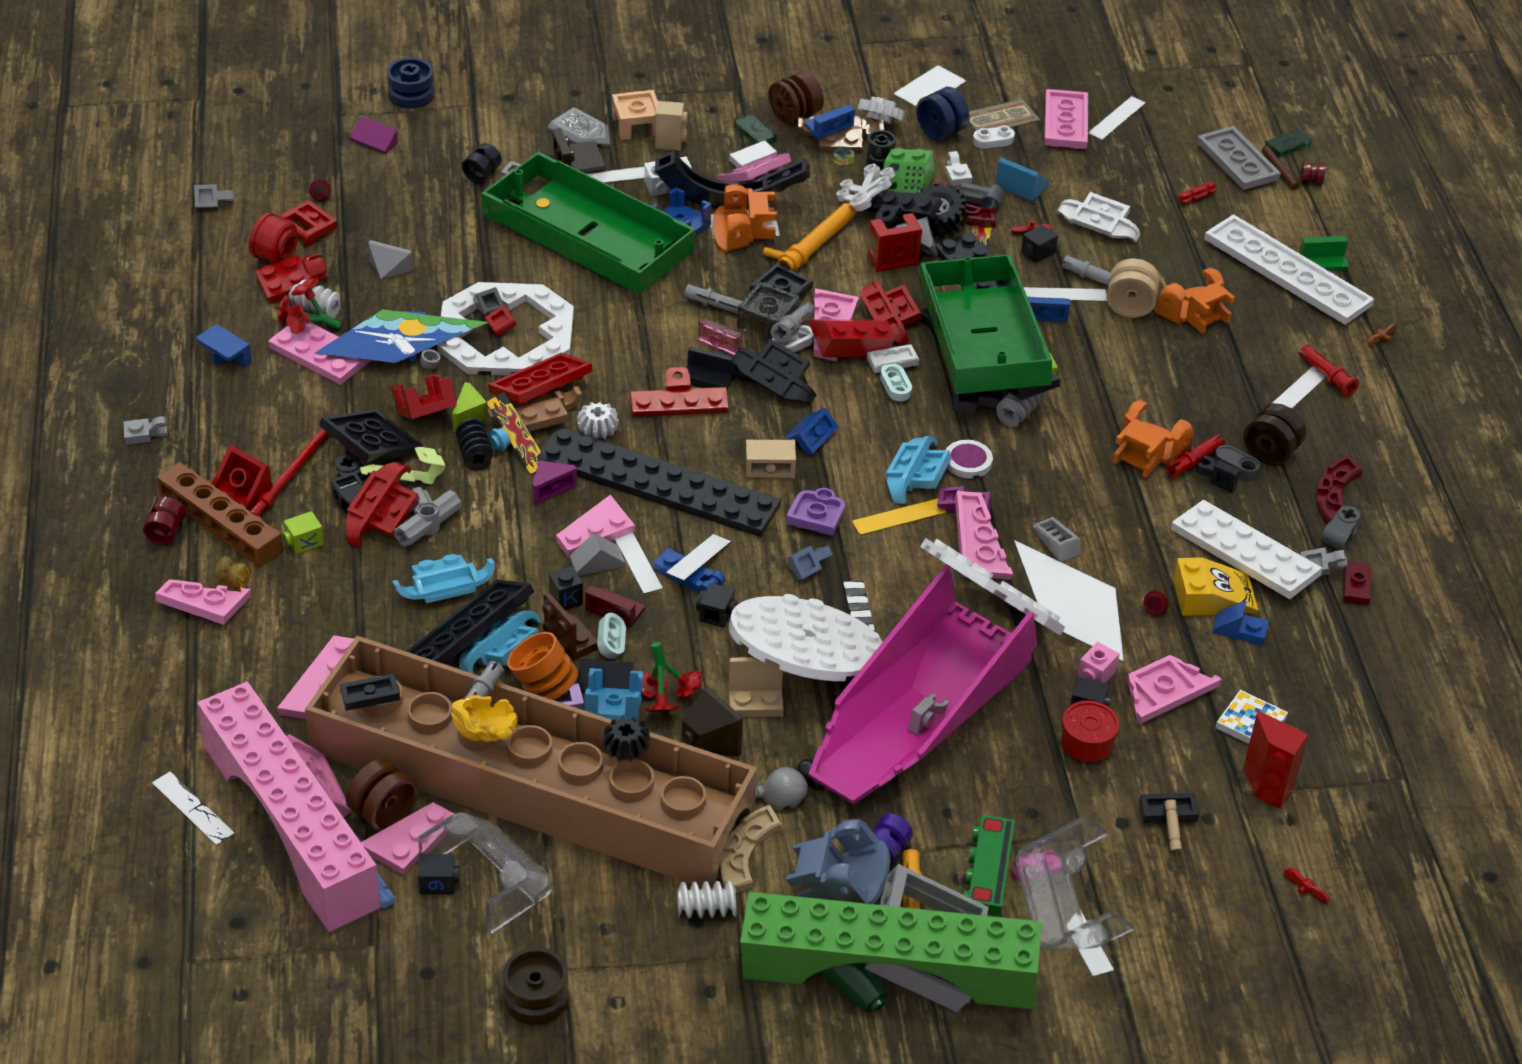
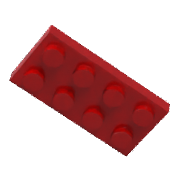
M561 352L489 383V393L499 395L504 392L510 401L520 405L526 404L532 398L544 396L550 390L566 386V383L584 378V375L593 372L592 363Z

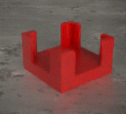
M913 213L903 215L907 226L887 229L881 219L870 220V231L876 243L875 252L872 248H868V258L876 272L919 265L922 228Z
M438 374L426 376L425 382L428 394L419 397L415 388L404 389L403 385L391 387L398 415L414 419L456 406L457 402L450 377L440 379Z

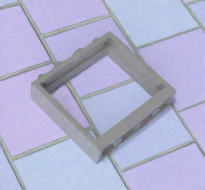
M900 864L887 876L879 904L900 907L904 894L935 910L987 916L989 908ZM866 963L865 969L955 1012H958L965 1004H970L971 996L964 990L925 971L894 964Z

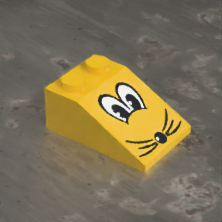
M1203 557L1177 558L1173 581L1182 616L1217 615V612L1243 601H1247L1244 614H1258V607L1249 575Z

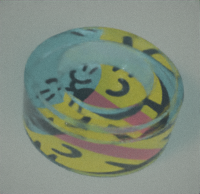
M840 147L834 150L833 162L835 164L850 166L854 163L855 153L850 148Z

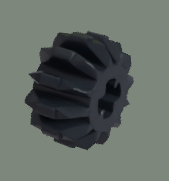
M622 716L620 721L612 719L610 726H605L603 747L607 751L609 758L616 757L618 762L627 759L631 763L633 758L641 760L643 753L648 752L650 732L649 729L645 728L644 721L636 722L634 717L626 720Z

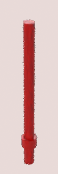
M322 428L270 489L267 492H263L257 498V504L250 510L252 514L260 516L264 510H268L275 502L274 498L328 437V432Z

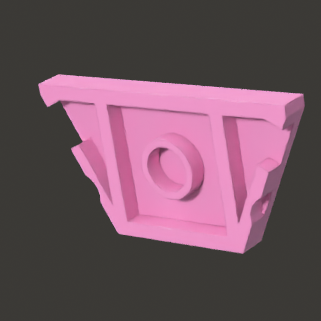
M1171 655L1128 674L1127 683L1137 722L1139 724L1144 723L1220 687L1222 679L1216 675L1213 678L1207 677L1199 673L1200 668L1192 664H1186Z

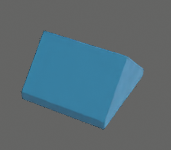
M1000 157L996 185H999L1004 190L1034 201L1049 186L1050 182L1038 172Z

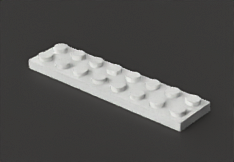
M1234 214L1205 232L1204 239L1344 325L1373 306V297Z

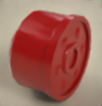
M270 212L263 214L255 223L250 235L249 251L251 256L273 264L290 258L295 252L298 243L295 224Z
M1080 701L1072 704L1065 710L1063 715L1061 745L1070 756L1084 762H1096L1105 759L1111 754L1115 745L1120 725L1118 716L1110 707L1100 702Z

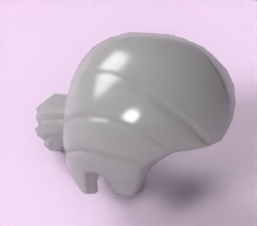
M790 767L778 768L768 776L763 785L756 786L755 799L762 797L767 805H771L773 810L781 811L785 806H790L793 809L806 796L808 784L803 775L797 770Z

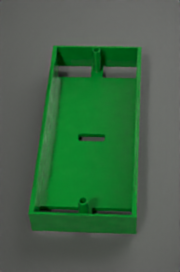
M537 152L481 193L482 215L639 295L695 251V228L540 152ZM537 176L550 181L533 195L523 192V186ZM512 198L521 204L516 205L506 199ZM545 198L549 200L550 205L547 208H539L536 205V201ZM591 225L597 226L585 236L579 235Z
M1011 254L977 258L965 257L956 260L920 263L921 290L956 394L1052 385V358ZM1007 280L1009 286L975 289L974 283ZM960 284L962 291L936 293L934 287Z

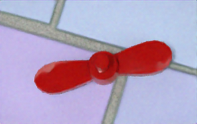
M1031 220L1028 226L1011 227V232L1026 233L1040 225H1035V221ZM1043 224L1045 227L1052 231L1051 225Z
M1289 867L1284 871V875L1289 881L1299 885L1298 893L1309 892L1323 903H1327L1330 900L1324 891L1315 887L1312 879H1305L1294 868Z

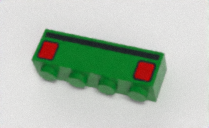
M982 815L980 826H974L972 842H977V847L971 846L969 863H973L974 866L973 868H967L965 885H970V890H964L963 895L989 907L987 916L1000 917L1015 820Z

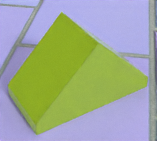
M467 382L464 383L457 400V405L452 412L454 432L457 426L466 419L478 418L483 422L487 420V402Z

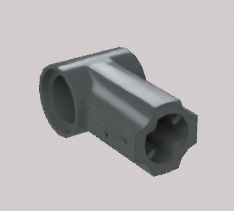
M962 182L960 186V192H963L966 203L979 205L984 208H993L994 212L999 209L1005 195L1003 188L996 184L983 187Z

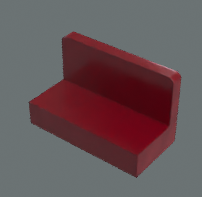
M590 586L585 592V610L604 617L607 613L617 614L628 628L633 626L645 610L643 604L604 588L598 589Z

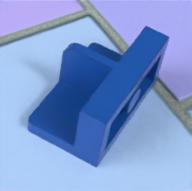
M217 324L196 337L199 344L211 350L212 361L216 365L225 360L231 361L232 359L244 367L252 362L250 344Z

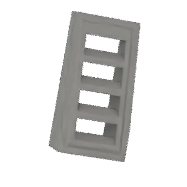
M1054 517L1032 525L1034 532L1060 562L1081 554L1080 538Z

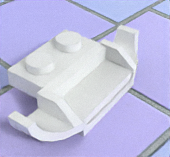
M1092 192L1088 194L1084 203L1067 199L1060 204L1056 211V214H1062L1071 224L1080 225L1110 236V238H1129L1132 242L1136 243L1140 237L1138 227L1126 219L1130 212V206Z

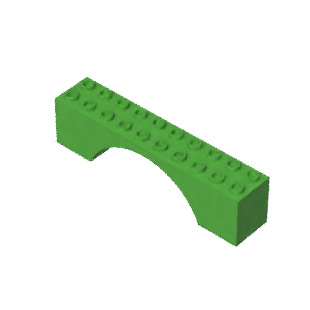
M749 892L740 940L743 978L801 985L813 974L831 967L852 963H885L911 967L937 975L964 990L976 1003L1035 1009L1042 921Z

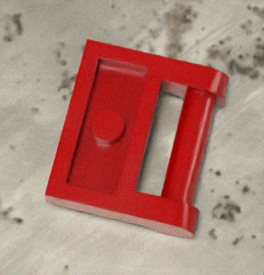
M309 200L279 216L290 222L297 220L310 229L305 231L293 222L297 228L298 236L307 246L312 245L317 238L338 228L336 219Z

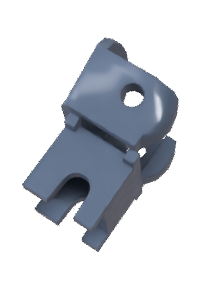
M855 819L846 820L837 827L832 828L831 832H826L823 838L793 845V850L799 855L796 871L793 874L786 875L785 879L790 886L803 883L811 886V888L799 891V897L832 898L835 901L875 904L886 884L890 867V851L885 842L879 840L865 822ZM837 838L847 852L841 854L831 840Z

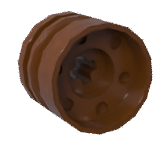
M800 71L788 78L777 81L770 85L768 91V99L774 115L787 125L798 121V118L809 117L818 113L824 105L822 88L815 76L808 71Z

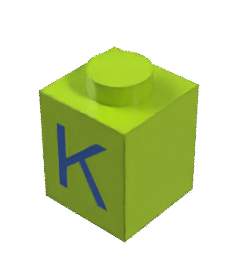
M312 511L284 520L285 531L282 532V538L287 547L290 546L295 555L324 545L322 526Z

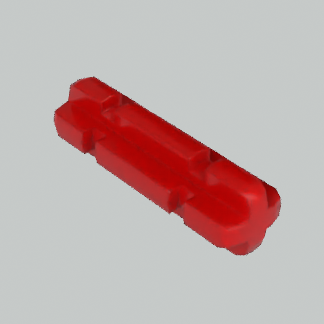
M1207 182L1203 186L1200 185L1187 190V192L1179 193V203L1188 204L1204 198L1208 194L1216 193V184L1214 182Z

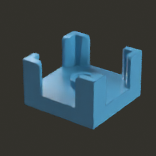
M590 668L588 689L586 688L584 711L620 721L622 716L626 720L634 717L636 722H639L642 703L643 671H630L629 689L603 688V670Z

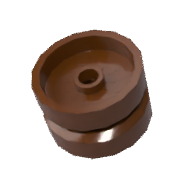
M377 759L364 766L353 778L346 793V805L376 831H382L408 815L416 801L418 789L417 784L410 777L401 773L388 760Z

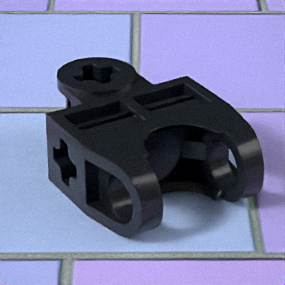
M343 454L335 460V468L338 474L335 479L331 480L332 497L346 515L348 514V507L371 474L365 475L361 473L360 467L364 466L359 458L353 454Z

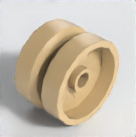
M1126 259L1117 263L1111 270L1106 299L1109 306L1114 312L1125 317H1143L1150 313L1155 307L1160 283L1158 271L1152 264L1141 259Z

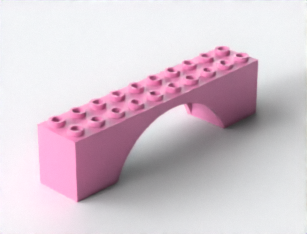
M248 681L197 702L204 748L227 782L238 777L241 778L260 800L288 852L303 895L328 932L380 909L375 862Z

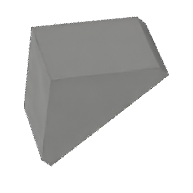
M593 533L570 555V562L578 576L625 567V561L619 546L596 533Z

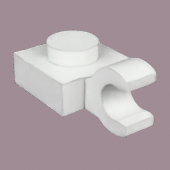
M957 151L948 152L950 161H947L945 174L949 183L952 186H960L962 182L972 184L973 177L967 164H960Z

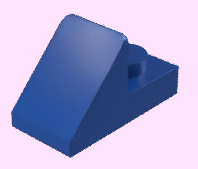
M1247 601L1217 612L1212 633L1263 645L1269 621L1244 615Z

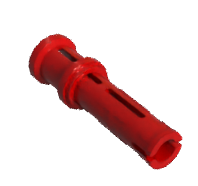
M1309 344L1304 345L1300 349L1304 353L1299 352V356L1325 375L1328 383L1332 386H1337L1344 396H1350L1357 390L1359 380L1356 377L1349 376L1343 367L1332 364Z

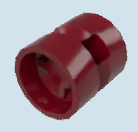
M170 497L158 498L143 527V533L146 538L159 545L171 544L186 514L184 506L179 501Z

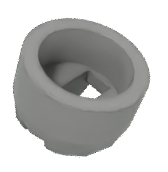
M430 349L424 350L420 358L421 366L424 369H436L440 361L439 353Z

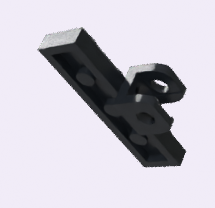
M882 190L872 197L871 206L864 211L878 212L876 219H881L887 229H892L894 225L906 223L903 219L905 214L913 213L916 218L927 217V219L933 220L943 202L937 196Z

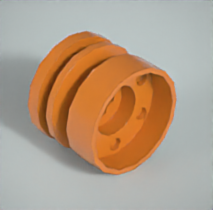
M541 632L526 638L513 649L507 659V666L516 679L521 682V686L525 691L551 700L567 692L578 677V669L571 662L570 657L564 653V648L556 636L550 632Z

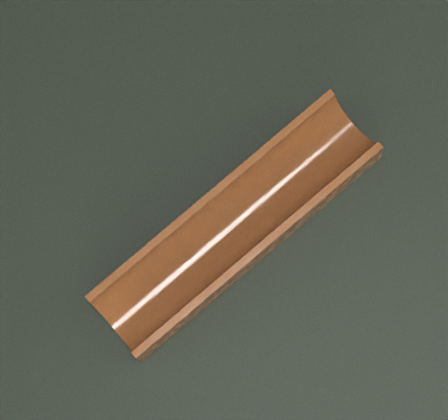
M356 636L305 708L309 745L324 753L326 759L359 770L374 760L386 759L396 766L401 773L410 777L417 784V789L691 884L692 882H697V885L702 887L704 881H707L710 888L713 889L714 883L717 881L722 853L736 819L739 815L746 817L755 811L757 767L651 732L648 752L643 753L641 760L633 758L631 763L627 759L618 762L616 757L609 758L607 751L603 747L605 726H610L612 719L500 682H495L493 685L494 690L489 695L492 698L490 704L491 707H494L495 703L499 700H508L514 708V713L517 715L516 730L504 741L485 742L482 740H469L457 730L451 716L452 704L466 697L473 687L472 682L478 675L360 636ZM394 673L400 692V701L345 711L340 693V684Z

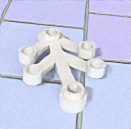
M876 164L866 166L864 168L865 172L863 174L865 179L862 186L854 185L852 179L844 180L840 183L842 189L836 193L840 202H850L851 207L855 211L869 208L872 204V197L892 185L890 179L895 176L892 167L881 171L880 167H877Z

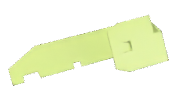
M416 447L415 451L419 460L431 464L428 472L411 470L410 473L406 472L400 480L412 482L420 480L425 484H433L436 477L443 473L446 467L442 457L437 455L435 449ZM371 464L360 467L362 474L368 475L373 470H379L382 466Z

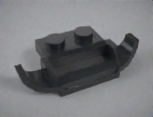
M771 338L759 355L746 348L739 347L733 356L738 369L744 376L754 380L784 400L805 401L811 405L817 396L811 387L800 380L811 365L810 361Z

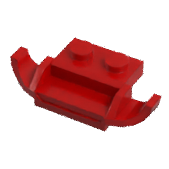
M877 280L864 286L860 296L873 320L888 321L898 346L908 343L909 339L904 326L921 320L922 315L905 285L884 292Z
M393 462L382 466L377 471H372L347 509L346 536L349 545L359 549L362 545L361 541L364 532L370 533L372 529L394 538V529L404 523L420 499L418 493L402 487L399 481L404 473L411 472L412 469L409 466Z

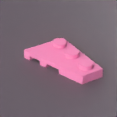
M789 153L773 155L753 162L749 166L732 170L733 173L717 175L716 179L727 182L755 180V177L761 178L769 175V171L774 172L784 168L783 165L791 162Z
M609 495L556 535V542L569 558L593 533L613 541L635 532V525L613 497Z

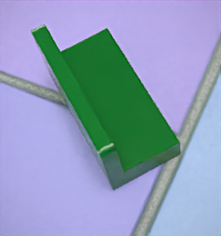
M1346 236L1302 238L1299 252L1302 256L1327 271L1348 270L1349 268L1345 257L1348 244Z

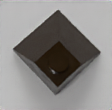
M707 686L702 690L682 719L681 737L687 745L718 755L737 757L741 754L743 717Z

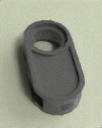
M1222 445L1216 449L1215 464L1220 460L1239 469V478L1253 480L1257 478L1260 462L1256 458L1229 445ZM1242 466L1252 467L1253 470H1246Z

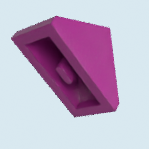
M539 461L532 483L533 503L535 505L576 487L577 468L569 464Z

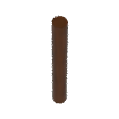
M1264 146L1262 153L1281 173L1280 175L1291 189H1297L1299 183L1270 147Z

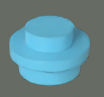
M502 428L490 430L489 441L491 447L499 452L505 451L507 446L510 445V438L507 432Z

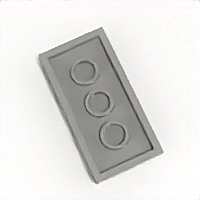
M1234 126L1198 136L1197 144L1243 190L1280 179L1281 173Z

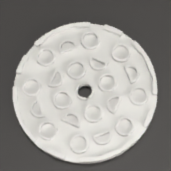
M792 594L756 597L745 600L733 609L729 621V631L732 638L738 645H746L749 648L748 653L764 663L769 659L779 664V669L812 679L845 681L846 676H856L883 643L878 633L874 632L857 618L824 605L821 600L813 598L809 600L799 599Z

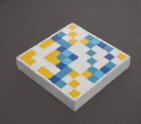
M1240 690L1217 721L1216 729L1249 744L1258 711L1282 722L1287 719L1288 712Z

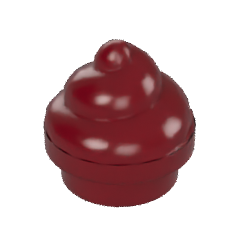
M316 179L309 187L311 197L317 201L327 200L332 192L330 183L325 179Z
M1151 590L1145 595L1144 607L1148 613L1161 615L1167 611L1170 601L1166 593L1161 590Z

